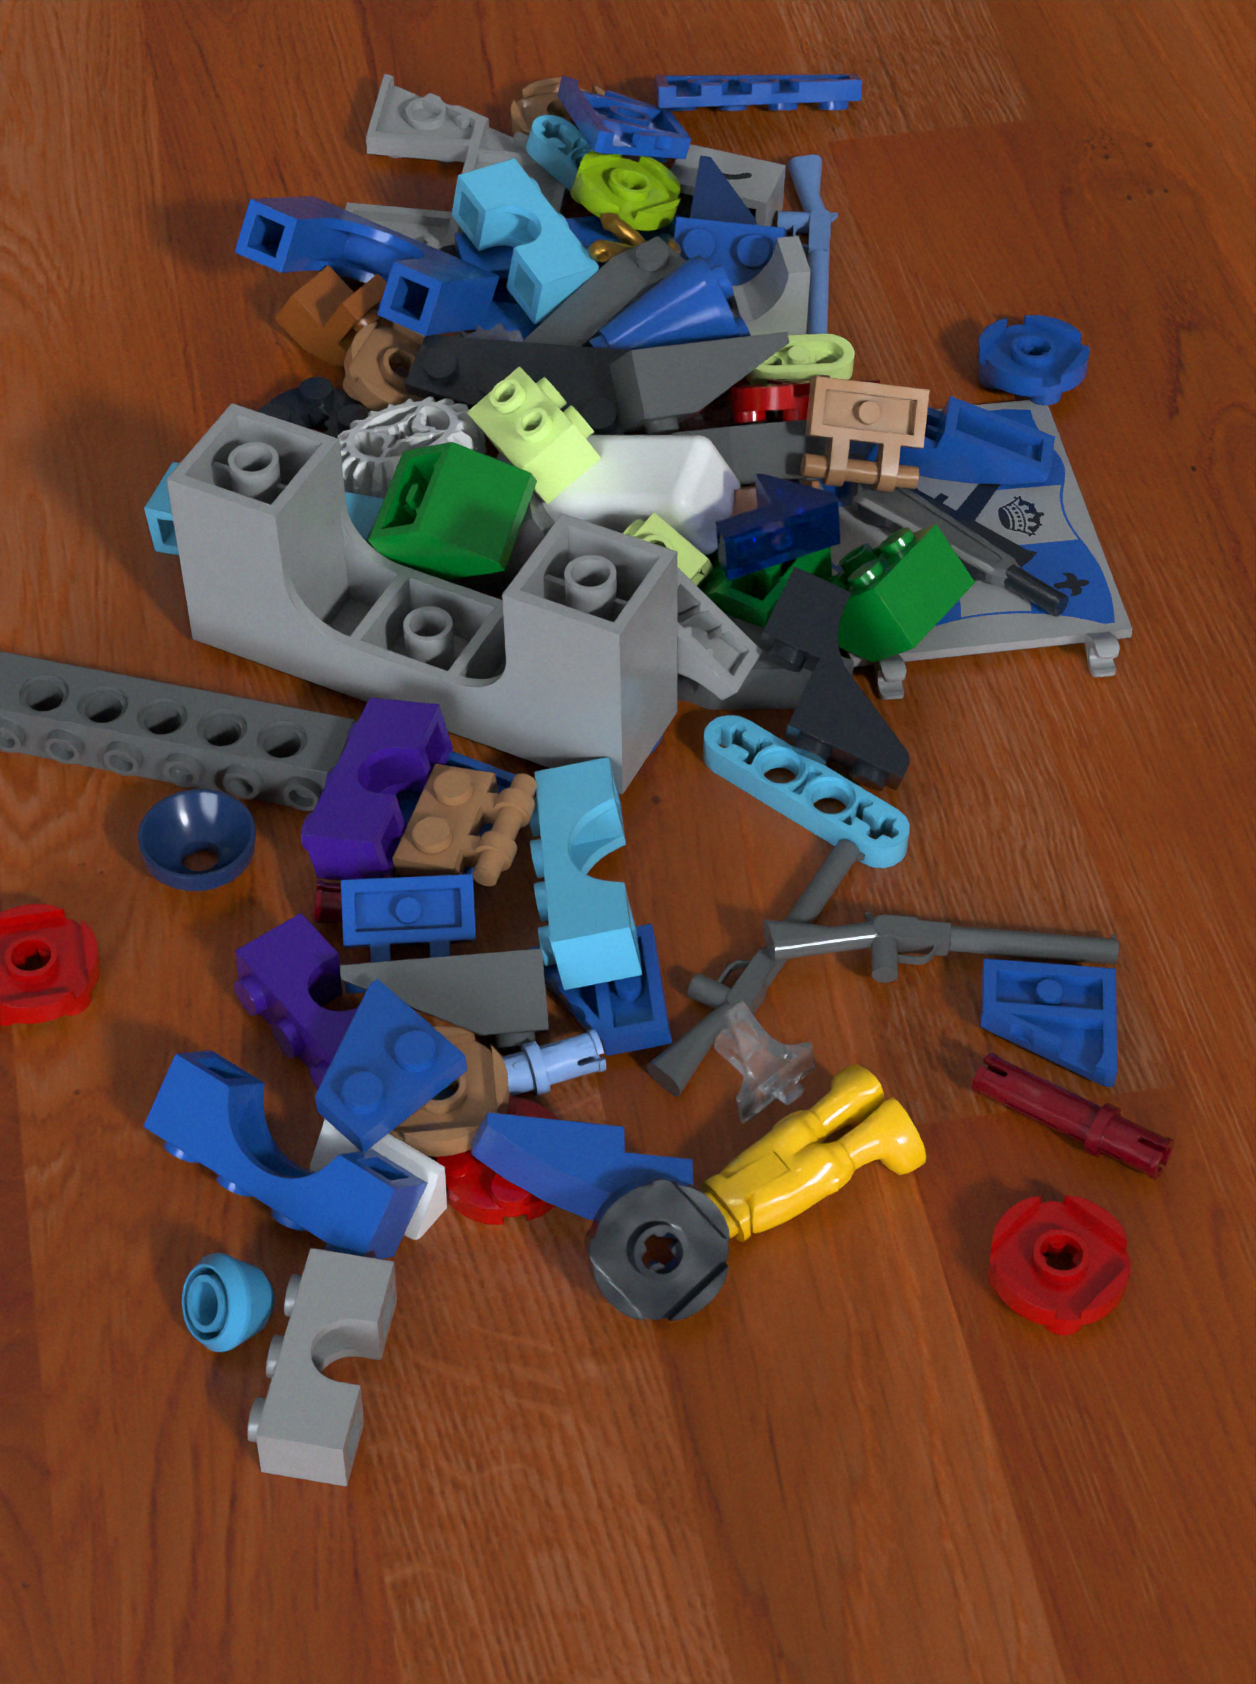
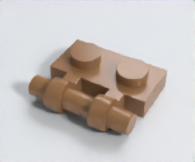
M821 376L811 377L805 436L826 438L828 440L825 455L803 454L800 467L801 476L822 479V484L841 487L845 481L871 484L874 491L892 493L895 487L915 490L919 480V468L917 466L899 464L901 447L912 449L924 448L930 390ZM850 441L878 444L876 460L867 461L848 458Z
M435 764L392 858L396 875L405 877L462 875L465 866L475 867L472 874L473 879L477 883L484 886H494L498 881L501 871L508 870L517 853L515 838L519 829L528 825L535 810L536 804L533 796L538 785L536 780L527 774H517L514 776L510 787L497 794L498 786L495 773ZM484 823L493 824L491 831L485 832L479 837Z

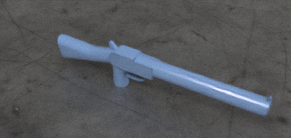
M819 155L797 156L788 162L787 169L804 212L778 211L777 227L785 228L786 232L793 233V236H796V233L808 234V245L802 244L804 253H808V265L811 271L806 334H828L831 223L838 218V213H830L826 210L820 196L822 158Z

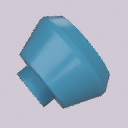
M211 1253L204 1256L188 1274L182 1291V1311L190 1333L203 1346L214 1352L230 1351L261 1332L266 1327L275 1306L273 1287L262 1270L255 1265L224 1253Z

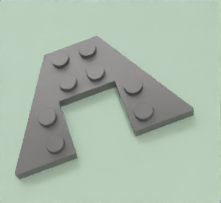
M384 74L366 135L367 154L387 155L392 158L432 159L446 163L465 162L462 174L515 158L526 174L538 183L541 193L555 211L563 215L568 189L527 153L526 143L528 135L519 131L513 137L490 128L489 118L459 105L452 106L446 104L439 96L428 93L425 97H420L395 86L394 76ZM348 202L345 208L349 212L454 257V233L464 232L451 216L452 212ZM338 275L347 285L362 282Z

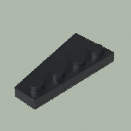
M429 335L425 336L405 381L408 394L424 399L434 397L436 402L445 398L453 399L455 404H467L470 410L492 391L496 384L504 380L520 366L535 383L545 377L567 402L560 410L564 412L572 405L593 429L594 433L592 435H630L631 433L622 431L609 367L611 363L630 350Z

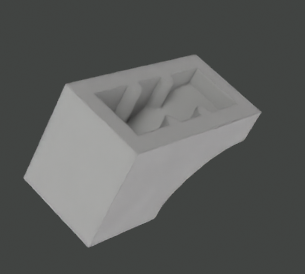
M799 236L777 238L775 250L765 268L743 285L732 286L734 295L730 299V310L734 318L740 316L743 318L751 336L787 332L788 335L806 334L811 271Z
M677 567V673L700 683L718 698L724 700L738 692L762 650Z

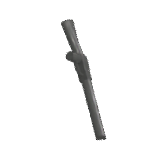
M839 840L783 921L812 924L856 860H864L865 854L859 852L854 843L848 840ZM765 946L764 949L759 948L751 961L738 960L729 964L717 981L697 973L689 985L687 997L715 1010L647 1064L648 1073L653 1080L673 1096L679 1097L710 1048L737 1025H743L748 1030L751 1029V1018L766 998L767 989L788 959L772 961L767 946ZM745 968L732 988L723 984L731 972Z
M865 912L864 915L866 922L833 927L763 920L764 940L772 961L871 948L872 978L882 983L892 982L898 977V963L921 965L931 961L934 955L947 956L948 951L1113 965L1117 963L1119 953L1118 939L1113 934L1110 938L955 926L946 922L918 920V917L879 915L875 917L869 912ZM898 952H901V953H914V954H926V955H924V956L898 955Z

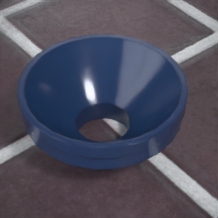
M192 789L165 797L146 813L139 826L138 844L146 868L159 882L175 889L205 891L225 885L243 873L255 853L256 828L253 816L238 799L220 791ZM200 851L211 852L219 858L212 868L203 871H193L182 864L187 856Z

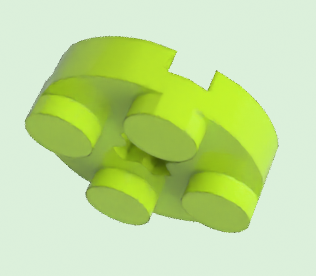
M593 150L584 155L570 192L571 197L577 203L582 204L599 218L603 213H615L636 231L657 230L672 224L680 203L678 196L681 186L677 177L667 167L648 156H640L639 161L635 162L630 159L621 158L622 155L599 153Z

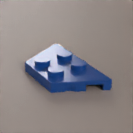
M562 76L557 96L594 152L648 156L658 162H667L668 158L686 159L691 138L670 110L658 108L656 105L638 101L610 90L605 92V96L581 91L577 86V79Z

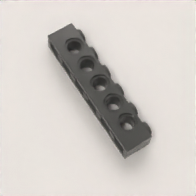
M0 652V751L17 752L53 759L63 764H78L113 771L124 776L134 775L169 782L186 788L210 789L241 799H255L291 806L301 811H313L324 790L327 773L332 767L336 766L347 744L350 727L355 723V719Z

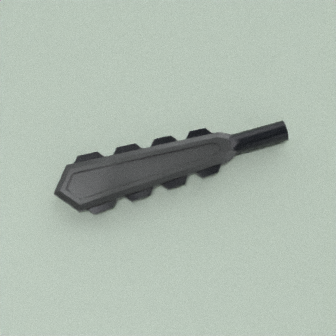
M852 482L851 508L858 511L859 518L874 526H885L893 530V533L905 527H909L912 533L937 524L974 581L984 580L993 585L1007 587L1055 617L1061 615L1066 609L1069 601L1067 595L1021 569L1016 560L1009 555V548L997 540L984 539L979 535L977 527L966 520L954 519L949 515V509L934 499L925 500L919 496L917 488L914 490L895 487L894 491L889 493L874 491L871 484Z

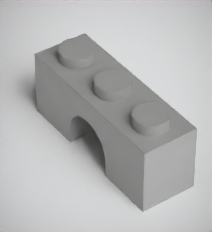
M310 1248L303 1274H292L288 1283L284 1305L285 1316L290 1317L285 1336L274 1335L267 1357L266 1375L267 1378H272L266 1398H255L248 1422V1441L257 1442L261 1472L348 1486L364 1426L361 1385L334 1381L322 1375L321 1372L330 1363L344 1357L356 1356L376 1360L382 1359L397 1303L395 1265L393 1261Z

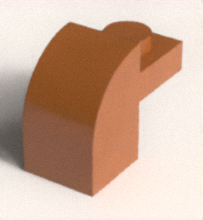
M328 265L291 295L275 317V320L305 351L333 366H344L346 353L359 330L367 324L378 322L375 328L386 327L380 321L383 317L377 315L387 282L377 273L356 292H353Z

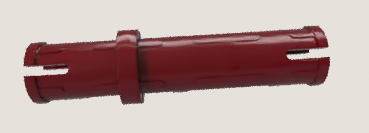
M992 1052L983 1059L984 1064L988 1065V1068L979 1066L972 1083V1091L974 1093L987 1096L1083 1143L1084 1151L1096 1158L1104 1153L1147 1174L1153 1180H1156L1162 1173V1168L1159 1167V1164L1166 1167L1174 1148V1139L1165 1138L1122 1117L1120 1113L1121 1108L1110 1103H1105L1101 1107L999 1058L998 1055Z

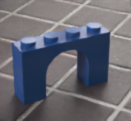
M314 196L250 199L235 249V253L280 273L322 271L329 265L336 274L367 283L378 273L387 284L377 315L424 336L483 328L500 277Z

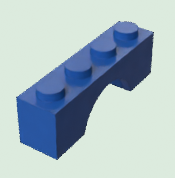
M212 1050L175 1054L143 1126L165 1140L163 1147L167 1152L181 1160L205 1165L218 1174L216 1181L222 1187L241 1196H254L272 1208L270 1215L280 1224L294 1230L309 1231L325 1241L326 1251L375 1259L394 1257L428 1184L427 1182L373 1149L367 1150L365 1153L357 1151L339 1154L318 1172L302 1168L282 1153L269 1132L264 1115L265 1083Z

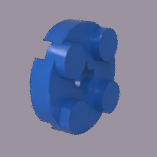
M1025 315L1024 325L1007 327L1008 318L990 324L979 337L977 351L978 381L984 387L1028 396L1030 401L1038 405H1052L1060 401L1062 392L1069 391L1078 386L1087 374L1089 346L1087 344L1084 347L1081 344V332L1062 320L1041 315Z

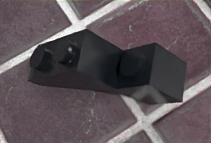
M794 566L764 628L759 645L760 648L769 651L767 657L776 665L793 672H801L802 668L813 672L788 724L784 738L794 743L792 749L798 755L821 764H826L828 759L851 769L849 776L865 787L883 791L886 785L897 790L909 766V753L844 666L839 652V623L851 592Z

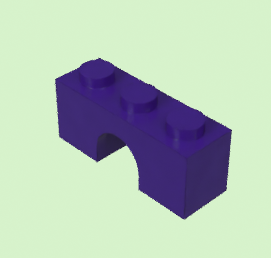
M369 698L358 722L353 723L350 727L347 744L336 766L332 767L327 773L324 790L313 812L305 817L302 825V845L309 853L317 878L341 881L393 877L395 867L392 858L406 829L395 794L408 791L423 792L435 764L446 765L453 750L439 704Z
M300 913L235 950L238 980L234 982V989L239 1001L249 1014L256 1016L260 1013L270 1024L273 1036L285 1055L291 1059L298 1056L309 1068L311 1079L318 1090L358 1007L348 1011H331L323 1008L325 1004L342 995L339 954Z

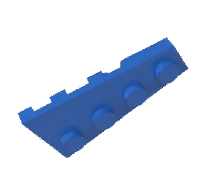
M857 74L655 75V98L658 108H666L671 111L696 110V107L717 106L718 110L738 111L746 110L747 105L767 104V109L796 110L798 109V103L818 102L819 109L844 110L849 108V101L862 100V79Z

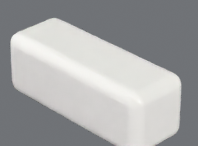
M590 435L586 440L601 459L566 487L548 505L535 492L554 522L563 513L608 529L624 532L635 520L640 518L645 522L655 512L702 554L708 555L713 553L721 543L733 512L735 502L734 490H741V486L733 471L707 437L701 435ZM499 452L496 459L507 464H510L507 461V459Z

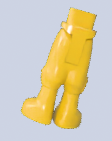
M858 1064L849 1065L833 1077L829 1093L809 1110L795 1111L782 1118L773 1126L770 1132L740 1153L719 1174H715L702 1183L703 1193L718 1207L729 1227L730 1239L734 1237L736 1240L744 1242L750 1238L751 1232L753 1234L761 1233L789 1221L828 1195L837 1192L848 1183L855 1170L874 1160H880L884 1166L898 1175L909 1174L925 1164V1147L916 1127L898 1100L891 1097L885 1101L882 1086L874 1074ZM848 1125L855 1127L837 1141L823 1143L828 1136Z

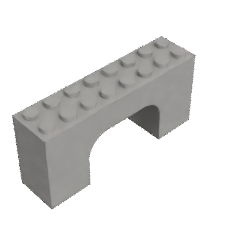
M231 403L167 478L193 640L368 702L369 698L439 704L448 732L548 768L609 757L617 790L620 794L625 792L677 713V551L562 513L502 594L503 600L402 566L381 555L363 539L350 519L346 505L339 439Z

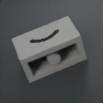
M692 144L689 146L686 159L675 160L670 171L677 177L681 186L678 196L680 203L676 211L680 217L690 218L701 155L711 157L754 216L758 225L774 227L778 218V211H781L783 208L786 165Z

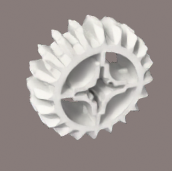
M427 397L423 401L417 402L409 398L403 404L394 406L389 403L386 409L378 412L370 411L366 419L354 420L350 423V430H345L337 436L340 441L345 492L385 498L403 451L454 442L485 454L487 448L484 433L467 414L469 411L467 404H455L453 399L448 398L438 402L435 401L434 397Z

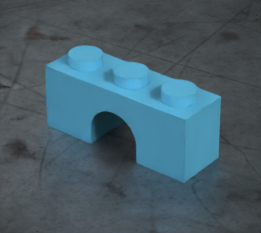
M515 158L458 175L451 216L478 251L495 246L514 247L506 288L534 325L544 322L599 270L597 261L590 257L589 250L584 248L570 230L564 216L555 211L541 193L538 183L526 174Z

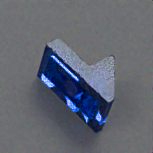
M766 474L755 475L757 509L715 522L719 565L728 581L841 544L839 504L834 493Z

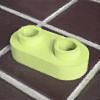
M833 334L788 335L789 343L745 376L746 380L752 385L763 384V387L767 385L768 379L811 380V377L818 375H830V378L849 380L853 374L854 348L849 341Z

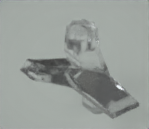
M744 1001L737 1002L727 1009L723 1015L729 1028L722 1029L715 1038L714 1049L743 1075L742 1086L736 1096L739 1120L744 1124L775 1099L789 1105L802 1095L804 1086L799 1084L798 1081L815 1069L812 1044L808 1041L801 1044L787 1045L772 1038L759 1024Z

